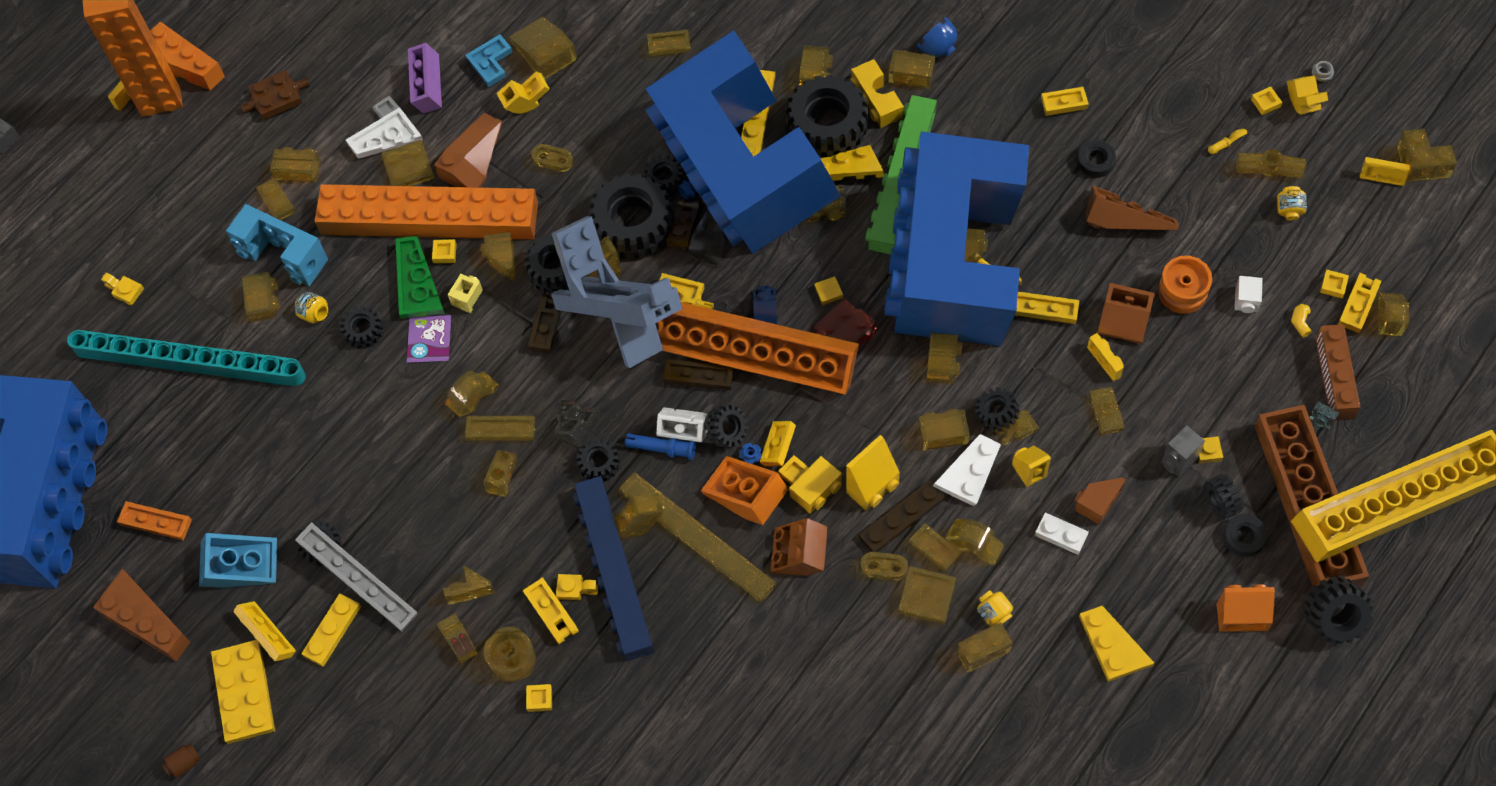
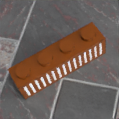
M1344 324L1321 326L1315 339L1330 419H1354L1360 409V403Z

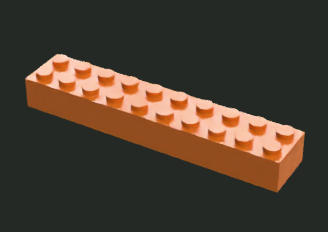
M321 184L315 224L321 235L534 240L538 200L535 189Z
M681 302L683 309L655 323L663 347L662 351L845 395L851 386L859 345L857 343Z

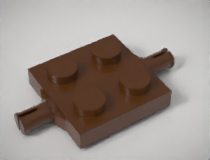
M287 70L249 85L248 88L252 94V101L240 106L244 114L256 108L264 120L302 104L299 90L310 86L307 78L294 82Z

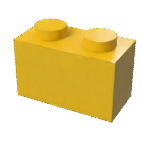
M820 456L789 487L790 497L811 514L815 509L819 510L825 504L826 498L831 493L835 494L842 486V473Z

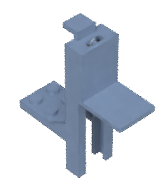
M586 216L551 233L569 290L559 289L551 293L556 310L611 318L625 366L628 368L662 351L663 347L655 323L683 309L677 288L671 287L670 280L663 278L654 284L618 280L604 258L592 217ZM596 271L598 278L587 277L586 275Z

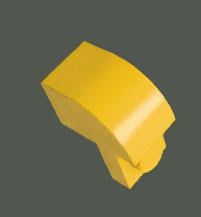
M536 71L522 85L511 80L497 92V95L506 110L520 114L538 107L540 104L537 100L550 89L542 74Z
M1315 75L1287 81L1291 102L1299 114L1321 110V102L1328 101L1327 92H1318Z

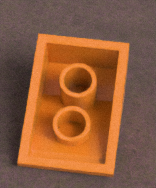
M726 456L704 485L701 492L744 519L764 525L788 491V488L777 472Z

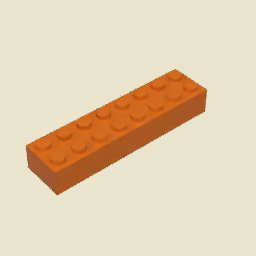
M82 0L84 18L141 116H152L157 113L183 108L180 86L134 0Z

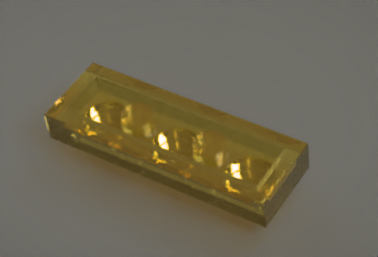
M467 416L465 438L466 440H534L536 419L535 416Z

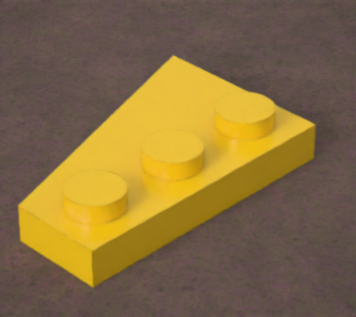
M1103 606L1080 613L1079 618L1108 682L1154 665L1150 657Z

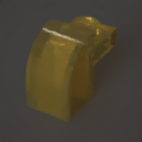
M470 370L454 383L445 404L459 417L476 410L481 397L496 392L499 384L484 371L475 374Z
M955 519L945 538L960 552H973L988 565H995L1004 547V544L993 536L994 531L969 519Z

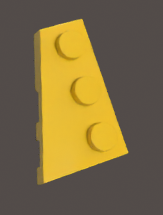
M870 145L846 151V153L842 152L832 157L820 158L833 181L842 180L847 176H856V179H864V175H876V178L884 177L883 169Z

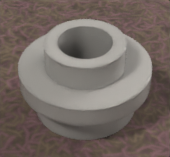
M1320 61L1313 66L1312 75H1315L1318 81H1329L1334 75L1333 66L1327 61Z

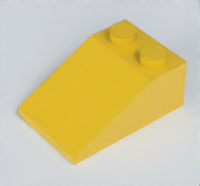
M881 435L846 465V493L865 511L871 506L873 508L882 501L883 495L888 491L891 493L899 485L900 472L885 439Z

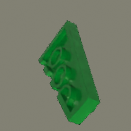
M418 237L396 238L400 318L445 314Z

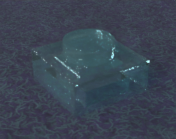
M1318 401L1309 418L1318 426L1326 427L1330 430L1339 413Z

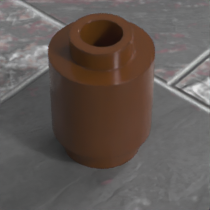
M190 743L187 746L182 745L165 756V763L162 766L169 777L174 775L178 778L197 765L196 762L201 760V758Z

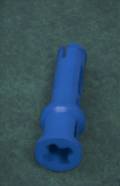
M628 433L626 436L628 438L625 440L626 448L667 453L671 458L675 456L687 457L691 461L695 457L696 441L689 442L675 438L667 440Z

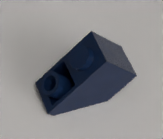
M759 286L758 289H753L755 320L777 324L776 288Z

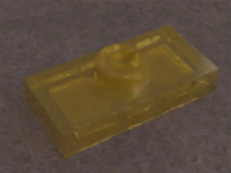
M1107 387L1090 391L1089 396L1101 435L1124 431L1125 427L1113 388Z

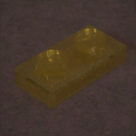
M688 30L647 34L649 56L691 51Z
M275 177L256 187L274 218L282 220L296 212Z
M926 523L909 539V543L944 572L961 556L960 551Z

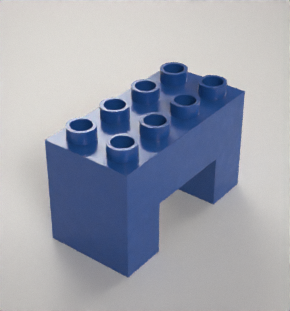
M735 31L721 38L646 88L654 104L645 109V111L666 140L669 149L687 173L686 175L708 206L707 208L733 247L744 240L750 251L755 253L841 197L822 160L800 127L754 157L735 128L777 100L756 62Z
M921 131L917 148L905 147L903 164L899 171L897 194L900 196L893 223V234H896L889 262V274L892 276L890 288H888L884 310V315L896 317L894 333L1002 346L1017 311L1020 268L965 262L968 220L1011 225L1026 187L1029 145Z
M0 375V583L57 589L61 573L66 574L71 568L73 552L68 545L72 531L79 530L84 521V506L80 502L84 487H91L95 480L96 466L92 460L96 445H103L107 436V423L105 419L98 415L91 406L90 401L85 399L72 381Z

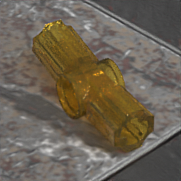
M1269 149L1265 153H1238L1236 161V171L1238 173H1261L1266 177H1274L1278 174L1302 179L1306 167V159L1285 156L1276 149Z

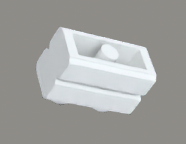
M664 407L658 414L656 434L660 437L702 442L707 433V430H704V426H708V423L705 422V418L709 417L708 413L679 409L675 411L672 408Z

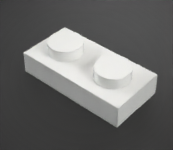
M1045 513L1035 536L1079 555L1089 532Z

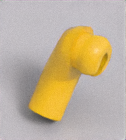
M1299 304L1294 309L1291 322L1302 338L1312 332L1305 322L1311 310L1308 305Z

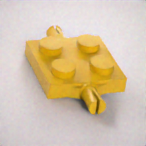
M662 273L660 280L663 278L670 280L671 287L677 288L681 302L713 309L714 303L701 300L705 288L704 283Z

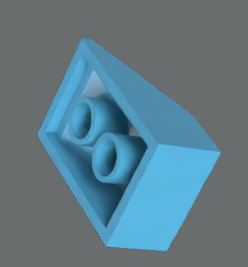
M206 533L201 541L199 586L227 588L275 584L277 538Z

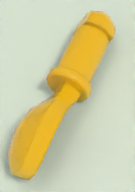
M1235 130L1230 134L1229 138L1224 137L1221 141L1210 145L1208 153L1215 154L1226 147H1230L1232 142L1246 135L1247 130Z

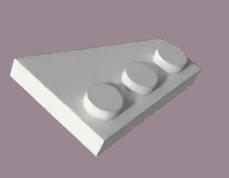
M980 434L933 484V487L975 506L1001 444Z

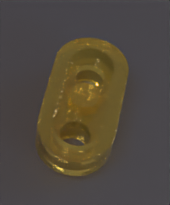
M539 144L531 152L533 162L540 167L565 172L570 170L574 164L572 153L566 149Z
M869 552L861 559V570L868 577L900 580L907 575L908 562L901 555ZM875 564L877 567L870 569L868 565ZM898 566L900 571L895 572L892 568Z

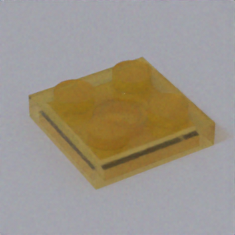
M422 140L381 153L392 186H412L435 178Z
M910 566L898 613L945 624L956 577Z

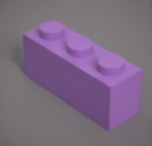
M427 43L409 48L410 103L423 114L442 108L439 54Z

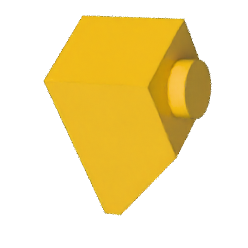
M1033 445L1028 449L1024 447L1018 450L1013 457L1012 466L1026 487L1047 477L1051 458L1047 453Z

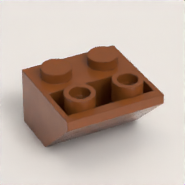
M1110 283L1098 334L1142 344L1155 293Z
M805 518L776 527L774 531L771 572L804 576L823 572L827 526Z

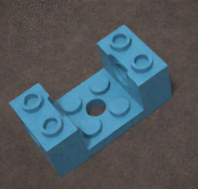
M247 204L244 205L226 230L231 244L236 248V253L244 259L250 258L256 261L269 242L276 247L282 246L286 248L280 258L285 264L284 268L288 271L290 279L298 285L302 283L310 287L328 261L317 237Z

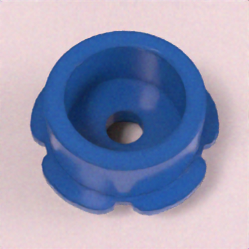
M682 180V184L677 186L680 196L686 199V201L690 198L694 199L697 192L690 181Z
M747 443L739 451L740 459L753 465L762 456L760 453L761 448L757 444Z

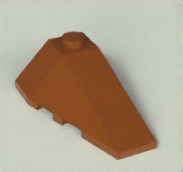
M483 113L445 149L434 164L439 179L456 187L480 188L487 178L488 166L492 161V153L498 140L502 121Z
M1092 185L1085 218L1088 224L1094 228L1178 230L1180 227L1178 221L1152 209H1148L1146 212L1138 203L1134 201L1125 203L1119 198L1120 195Z

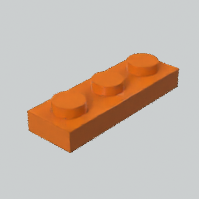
M125 501L117 523L120 526L184 541L192 519L189 516Z

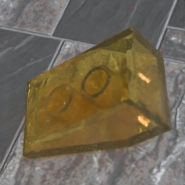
M544 17L539 18L509 36V40L535 72L537 71L542 74L544 79L577 60L574 44L562 30Z

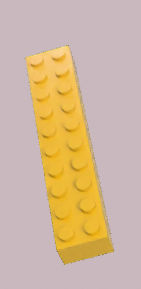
M1489 430L1302 509L1291 522L1316 563L1495 486L1496 435L1493 430Z

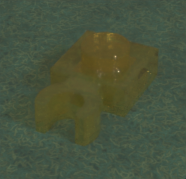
M1027 409L1018 413L1019 418L1015 419L1016 423L1014 425L1009 423V429L1006 430L1005 426L1002 427L1000 432L997 428L995 429L996 436L1000 433L1007 435L1001 440L1002 445L1008 444L1014 436L1020 441L1038 431L1039 427Z

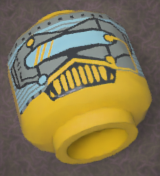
M1297 186L1283 188L1277 195L1278 214L1286 217V220L1289 221L1298 220L1299 216L1307 211L1306 193Z
M305 292L295 301V313L300 319L316 324L326 318L328 304L323 297L312 292Z
M988 591L979 598L981 603L978 605L977 611L989 626L996 625V627H999L1012 617L1013 606L1002 592L998 591L993 594L991 591Z

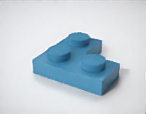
M499 34L465 56L478 75L490 87L506 77L505 71L497 62L513 52L509 44Z

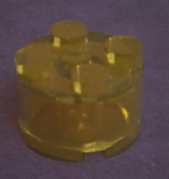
M503 627L495 631V634L488 638L484 645V658L491 672L496 678L506 682H515L530 676L535 666L536 653L529 637L516 627Z

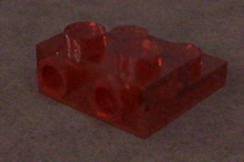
M845 298L813 326V331L819 335L859 344L858 350L866 339L870 340L877 332V322L861 308L859 310L856 309Z

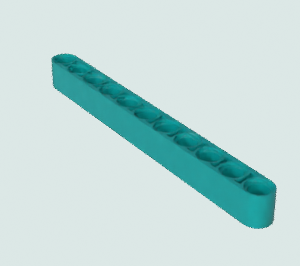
M84 330L73 331L67 339L68 345L77 356L82 358L288 386H299L306 379L302 366L293 358Z

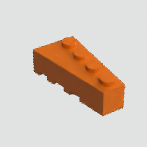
M159 22L150 30L174 77L184 78L187 82L210 91L225 77L217 61L162 22Z

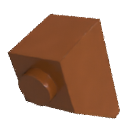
M1121 477L1090 483L1085 490L1081 489L1074 500L1077 502L1075 511L1100 525L1121 493L1126 479Z

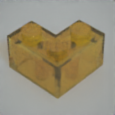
M1425 128L1404 130L1402 132L1397 148L1401 163L1410 165L1406 182L1451 177L1457 165L1452 145L1430 147Z

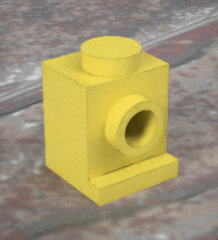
M460 274L448 293V297L452 306L471 313L472 307L483 289L476 277L471 275L467 277Z

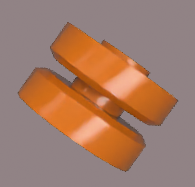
M1179 256L1171 259L1164 267L1158 287V295L1163 305L1169 310L1180 314L1199 310L1205 304L1213 281L1211 270L1206 263L1196 257Z

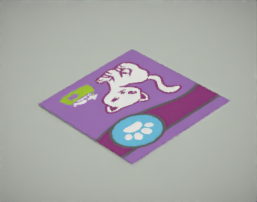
M451 315L409 318L407 362L449 361Z

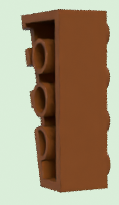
M123 569L93 607L102 617L176 662L190 644L185 635Z

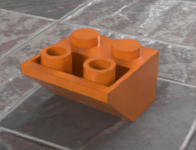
M1258 584L1242 588L1241 585H1230L1224 588L1216 604L1219 632L1268 631L1273 624L1274 587Z

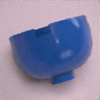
M947 17L943 19L944 24L939 22L922 38V45L919 42L916 45L925 56L933 59L945 55L947 58L956 49L953 45L957 41L958 34L955 26Z

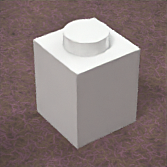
M1239 276L1235 288V310L1244 313L1258 312L1262 302V278Z

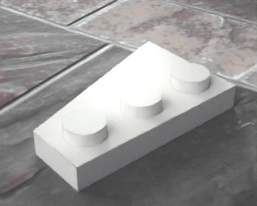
M400 107L346 139L348 146L358 159L423 141L421 134Z

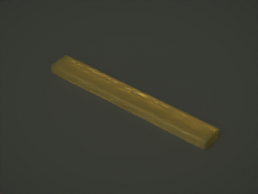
M635 472L619 488L622 494L759 602H762L776 586L775 581Z

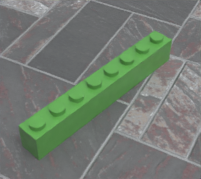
M912 95L910 103L906 102L903 115L906 116L904 120H900L898 128L900 136L895 138L893 144L895 153L894 156L890 155L887 168H890L889 173L884 174L882 181L884 189L883 192L879 191L877 197V204L879 206L872 213L871 222H873V226L868 228L865 240L869 241V250L891 254V249L894 248L896 234H893V223L900 196L897 194L899 171L903 164L905 147L917 148L921 131L930 133L936 114L937 100Z

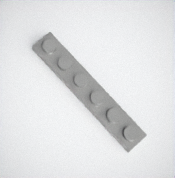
M312 522L295 539L299 545L401 632L418 615L411 606Z

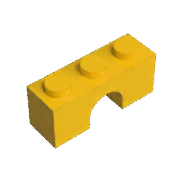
M874 59L851 69L850 81L863 92V97L866 98L869 114L873 122H877L879 127L882 128L903 119L904 106L894 91L887 94L876 92L877 89L884 87V74Z

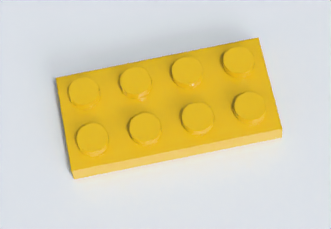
M254 640L212 651L211 655L225 742L230 744L275 732L261 644Z

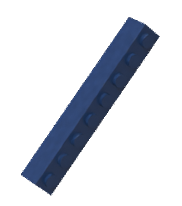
M599 476L576 483L574 485L577 492L572 494L576 507L581 505L583 513L578 515L582 527L587 526L589 532L584 534L588 548L593 547L595 554L590 556L594 569L599 568L601 573L600 576H597L600 590H606L607 597H604L603 600L607 612L612 611L613 619H609L613 633L618 632L620 640L616 641L619 655L624 654L626 661L653 654L652 643L602 477Z

